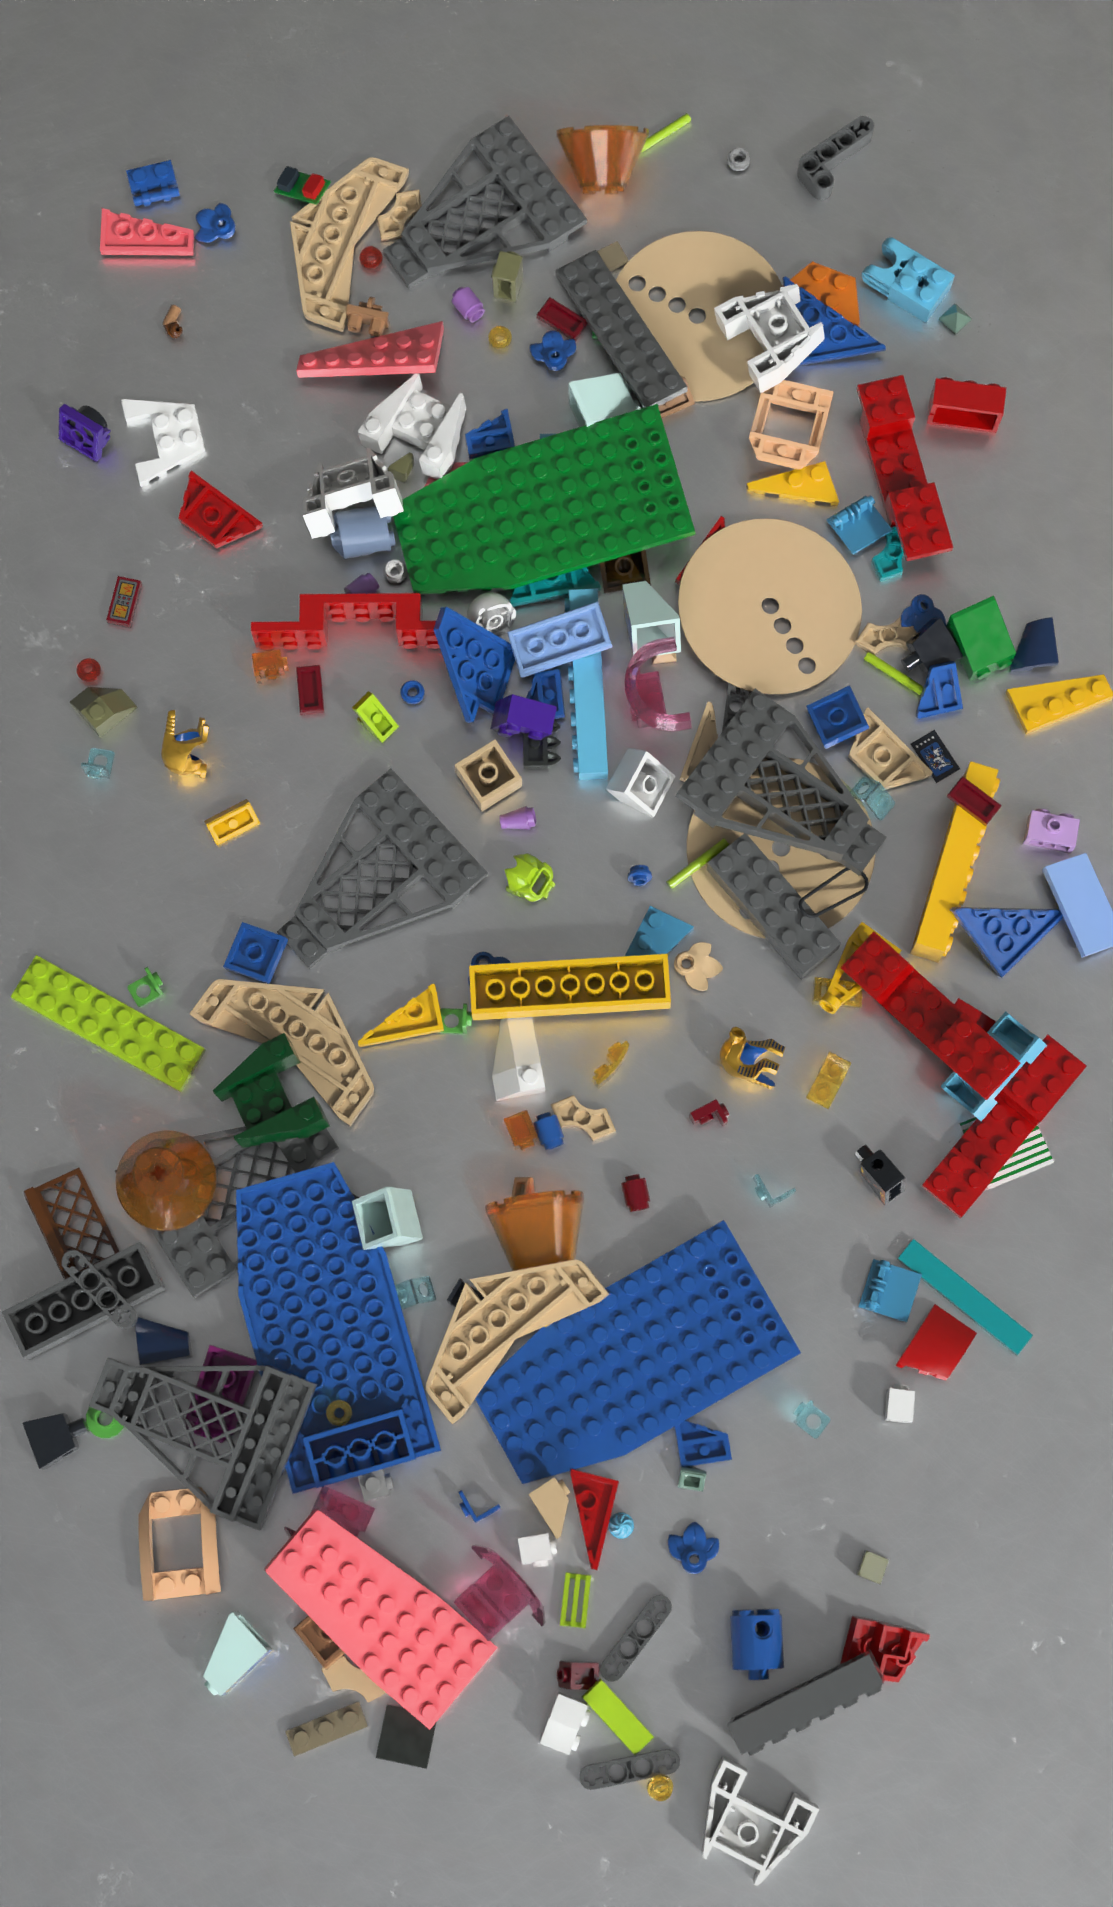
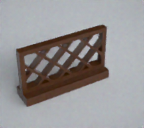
M80 1168L38 1187L24 1190V1197L64 1280L71 1277L62 1266V1257L68 1250H76L85 1256L91 1257L90 1262L93 1265L107 1259L96 1255L100 1242L110 1245L114 1254L120 1252ZM75 1176L78 1177L81 1183L78 1193L64 1189L67 1180ZM59 1183H62L61 1187L55 1186ZM49 1188L59 1191L55 1204L45 1201L41 1192ZM82 1189H84L87 1196L81 1194ZM62 1192L76 1197L72 1209L58 1205ZM79 1198L90 1202L91 1209L88 1215L74 1211ZM47 1206L53 1207L51 1213ZM56 1209L70 1213L65 1226L54 1222L53 1216ZM93 1210H94V1212H95L97 1218L92 1217ZM73 1214L87 1219L82 1231L68 1227ZM90 1220L100 1223L102 1230L99 1237L85 1233ZM58 1228L63 1229L62 1235L60 1234ZM67 1231L80 1235L76 1248L65 1245L63 1239ZM104 1233L108 1240L102 1239ZM83 1237L97 1241L93 1254L79 1249ZM70 1257L69 1261L71 1263L68 1267L74 1266L76 1268L74 1264L75 1258Z

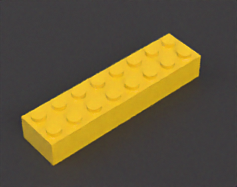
M970 761L963 775L964 778L991 798L994 797L1000 783V778H996L998 769ZM957 804L954 805L910 952L912 955L934 962H939L941 957H946L948 951H950L954 938L950 934H953L959 922L950 909L952 907H961L964 904L967 891H963V889L967 888L972 878L974 869L970 868V866H973L974 861L977 860L981 847L977 844L983 838L987 827Z
M668 954L469 966L473 1020L670 1009L671 1006Z

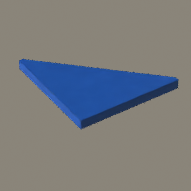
M783 277L784 286L795 284L789 278ZM799 287L800 302L795 304L809 328L822 322L825 339L798 366L886 351L883 343L878 342L870 334L849 322L841 314L823 304L802 287Z
M952 907L950 909L993 971L1001 978L1063 918L1060 909Z

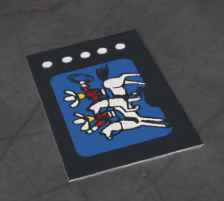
M935 730L911 743L920 760L933 772L931 776L936 783L960 770V767Z

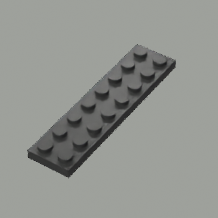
M596 250L555 270L557 278L643 408L658 404L659 407L688 391L686 383Z

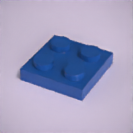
M850 685L806 706L825 749L869 729Z
M242 922L223 967L235 973L270 984L288 939Z

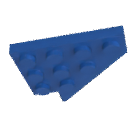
M447 606L441 607L434 626V632L464 719L467 723L474 722L479 707L493 714L496 701L503 699L515 662L511 643Z

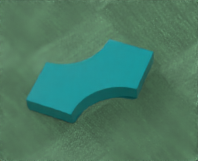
M896 526L891 527L893 531L886 534V546L883 551L872 558V564L880 582L903 573L902 557L904 553Z

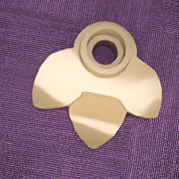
M699 942L693 944L689 951L679 953L674 960L675 970L680 975L685 976V980L691 988L699 991L708 990L707 978H712L723 970L722 965L716 959L709 956L711 952V944ZM687 960L691 966L684 968L681 963Z

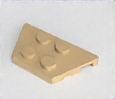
M869 708L865 709L864 717L869 729L855 736L848 756L881 791L929 778L933 772Z

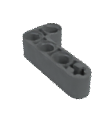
M867 116L856 118L800 158L797 176L813 197L818 200L828 199L832 193L834 177L830 170L870 143L874 130V122L871 118ZM841 142H846L848 145H843ZM805 167H811L812 170H807ZM818 184H825L826 187H821Z

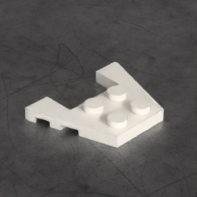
M130 399L121 400L127 423L151 418L159 458L135 464L141 486L147 485L151 479L157 476L161 477L172 467L178 464L180 466L205 451L195 405Z

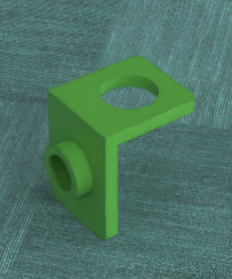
M148 967L144 968L148 975L127 987L138 1007L163 995L160 988L163 982L157 972L152 974ZM145 984L150 987L151 992L148 997L140 998L137 995L136 991L140 985Z
M463 1003V1009H440L444 1031L440 1033L467 1034V1026H472V1013L468 1011L466 1003ZM449 1014H454L459 1019L458 1025L454 1028H449L444 1023L445 1017Z

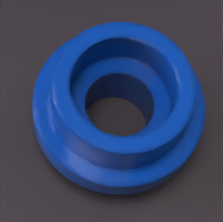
M410 680L402 685L400 693L406 703L417 704L423 699L425 691L420 682ZM410 690L417 691L415 696H410L408 693Z
M635 865L630 868L628 873V881L636 886H643L652 879V873L646 865Z

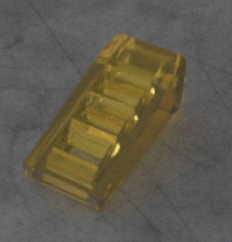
M814 978L812 1004L820 1005L822 986H826L827 992L831 979ZM838 981L847 990L856 984V982ZM862 990L855 995V1001H850L849 999L840 1007L861 1008Z

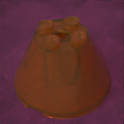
M592 125L584 126V129L568 127L556 131V137L580 189H582V194H596V192H602V190H605V194L624 192V188L627 187L649 135L648 128H643V132H639L638 126Z
M157 1131L138 1139L122 1156L116 1173V1191L123 1209L133 1220L142 1226L158 1231L181 1229L199 1219L212 1202L217 1186L216 1168L209 1152L195 1138L178 1131Z

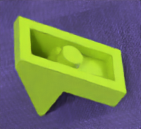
M369 691L352 707L358 715L357 721L381 743L399 727L374 694Z

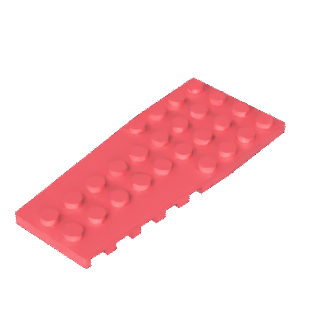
M317 1508L312 1511L264 1568L265 1572L375 1684L429 1730L498 1648L438 1595L409 1576L398 1566L391 1563Z

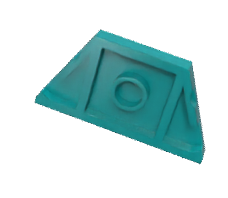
M587 567L514 588L510 603L515 607L569 597V590L598 589V591H601V586L588 572Z

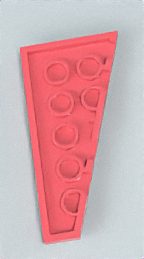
M443 321L300 355L296 370L298 378L436 373L444 332Z

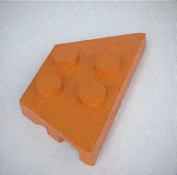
M811 262L790 279L800 288L802 287L823 304L831 307L849 322L859 327L860 318L855 277Z

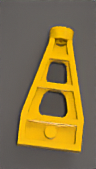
M861 922L845 944L827 992L819 1001L820 1006L826 1012L835 1014L842 1004L863 989L857 983L849 990L841 986L838 981L844 971L840 967L873 932L879 935L899 954L902 950Z

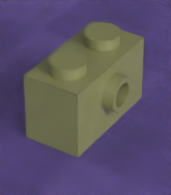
M512 251L499 252L497 263L494 264L491 274L495 298L516 303L523 280V256H519Z

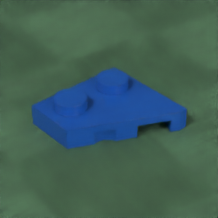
M508 409L502 410L501 415L490 421L488 419L479 428L465 434L469 459L515 446Z

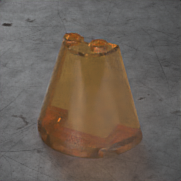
M565 1190L531 1193L505 1198L504 1204H498L497 1201H494L485 1206L486 1214L512 1271L576 1259L584 1204V1193L582 1191L573 1190L568 1195H565Z

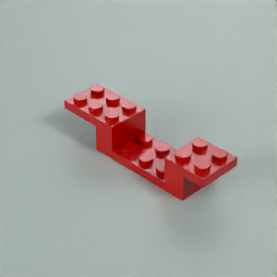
M899 375L857 385V393L863 410L860 418L861 429L889 526H896L905 560L911 561L952 551L953 544L935 482H927L912 431L915 414L904 376Z
M420 593L300 594L299 622H251V633L255 646L263 650H271L274 647H283L288 650L307 647L317 650L327 647L328 619L334 622H344L346 619H355L358 622H368L370 619L391 622L396 619V633L399 646H403L406 649H414L417 646H427L431 649L440 648L434 632L436 621H423Z
M875 932L840 967L986 1101L1021 1064Z
M1048 1034L1042 1040L1047 1045L1031 1064L1027 1061L994 1098L998 1103L982 1121L978 1118L974 1121L921 1185L960 1219L992 1182L995 1175L1033 1129L1045 1118L1087 1067V1065Z

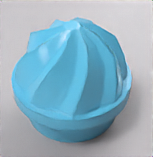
M620 1512L610 1518L608 1528L614 1537L623 1539L633 1532L634 1522L628 1514Z

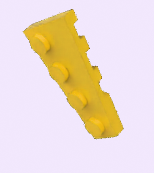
M1104 674L1006 690V694L1026 734L1113 698V691Z

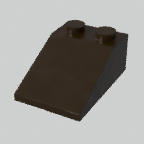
M646 550L599 563L604 593L623 590L622 584L647 581L651 586Z

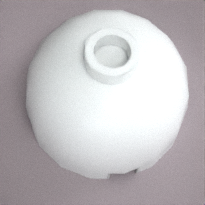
M495 592L485 593L476 597L467 610V619L499 637L504 634L501 630L507 625L510 628L516 618V611L508 599Z

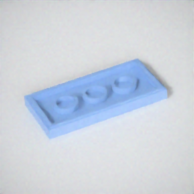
M599 602L507 632L521 678L613 647Z
M1084 853L1045 866L1042 871L1081 957L1113 947V910L1087 854Z

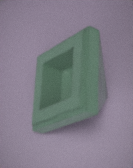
M956 303L939 318L955 335L972 319Z
M681 1467L678 1487L703 1491L707 1471L696 1467Z

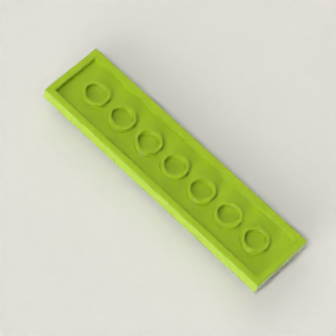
M37 955L11 995V998L179 1092H182L206 1051L202 1046Z

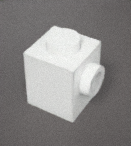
M894 1384V1388L887 1389L884 1420L912 1423L915 1391H910L907 1385Z
M548 1533L518 1538L522 1565L532 1563L533 1568L548 1566V1560L553 1559L552 1554L557 1553L555 1539L549 1538Z

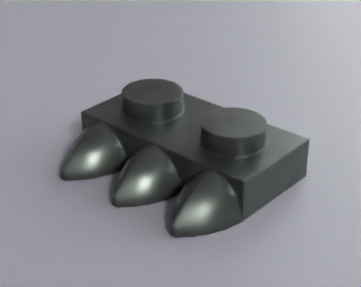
M555 721L553 724L552 733L556 732L560 728V725ZM523 733V768H548V766L559 762L561 757L548 750L556 748L561 744V741L550 735L542 738V740H535L529 738L528 734Z

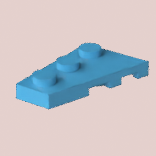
M650 906L625 956L668 954L694 929V926Z

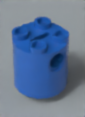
M757 1609V1615H754V1610H732V1616H730L732 1670H748V1680H768L769 1669L784 1668L782 1614H779V1609Z

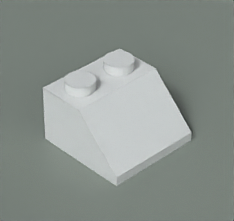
M627 748L606 790L620 802L650 817H654L676 776L647 751Z

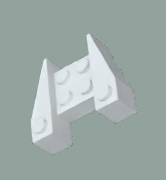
M797 284L780 287V290L768 293L764 291L756 292V295L743 298V295L734 297L714 308L717 324L727 340L751 329L764 350V353L747 361L749 375L760 393L781 383L825 339L822 322L809 328L795 304L800 302L799 286Z
M415 373L368 414L358 430V435L362 446L371 448V450L381 455L393 436L423 449L424 452L419 459L422 473L438 480L447 475L455 463V453L459 444L460 430L466 412L463 394L459 393L453 405L450 406L421 393L423 387L420 375Z
M371 448L367 449V456L326 469H324L322 463H318L314 472L315 480L309 484V494L302 501L303 517L312 539L319 536L324 537L335 532L333 510L344 509L349 505L367 502L373 498L381 518L394 516L404 511L402 497L393 474L386 469L383 462L378 460Z
M722 1756L711 1779L702 1856L707 1859L712 1846L749 1864L757 1869L753 1882L754 1885L758 1886L775 1866L791 1852L797 1843L808 1834L819 1808L817 1804L793 1792L781 1818L737 1795L748 1773L747 1769Z

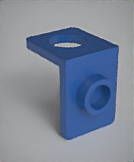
M463 1491L458 1492L463 1500L459 1504L466 1517L471 1515L475 1523L501 1509L498 1504L477 1517Z

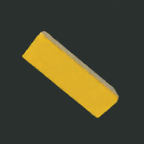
M247 799L204 821L217 845L260 823Z

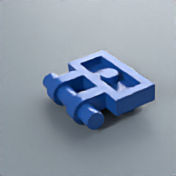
M171 160L126 170L132 195L141 193L140 196L133 197L135 206L144 205L146 207L150 206L152 202L161 200L167 202L171 201L173 197L180 196L178 187L168 188L169 186L177 185ZM162 189L161 191L148 193V191Z

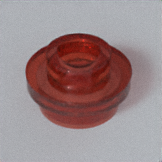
M368 246L361 251L359 259L364 268L371 270L381 265L383 257L379 249L374 246ZM369 257L375 258L373 261H368L367 259Z
M86 658L78 664L77 674L81 680L93 682L100 676L101 667L96 660ZM86 667H93L91 672H84Z

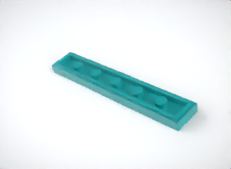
M913 1239L897 1258L911 1271L922 1274L921 1279L1016 1356L1032 1338L1033 1335L916 1240Z

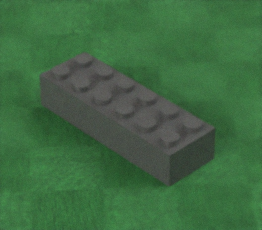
M747 834L741 835L708 862L707 871L801 980L839 949L841 942L819 917L809 918L801 913L799 901L802 897ZM803 901V909L809 914H815L809 905Z
M141 1242L94 1265L132 1307L166 1290L145 1246ZM94 1273L88 1274L84 1279L85 1285L89 1288L96 1286L98 1283L97 1275ZM72 1277L2 1311L23 1358L28 1360L110 1319ZM105 1292L102 1295L101 1301L103 1305L110 1306L114 1303L115 1295L113 1292ZM121 1301L118 1307L110 1311V1313L113 1315L114 1311H117L119 1314L123 1312L119 1307L123 1305V1302Z
M868 1650L731 1718L727 1726L741 1755L748 1752L749 1756L763 1750L764 1743L771 1740L775 1744L785 1739L787 1734H789L788 1731L794 1728L796 1732L806 1729L811 1725V1720L819 1717L820 1721L834 1714L835 1708L840 1705L845 1709L857 1703L858 1697L865 1693L867 1697L882 1690L885 1678L871 1650Z

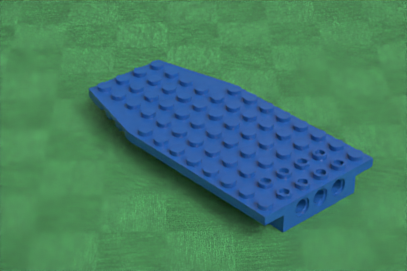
M335 1162L236 1190L238 1296L257 1365H271L317 1384L285 1467L293 1494L315 1487H323L441 1451L386 1252L382 1246L376 1249L363 1250L352 1200H355ZM259 1370L260 1376L262 1378L264 1372Z
M724 1220L608 1286L605 1289L609 1292V1295L601 1302L560 1319L547 1327H542L488 1379L475 1399L522 1484L568 1472L571 1469L575 1470L625 1456L801 1354Z

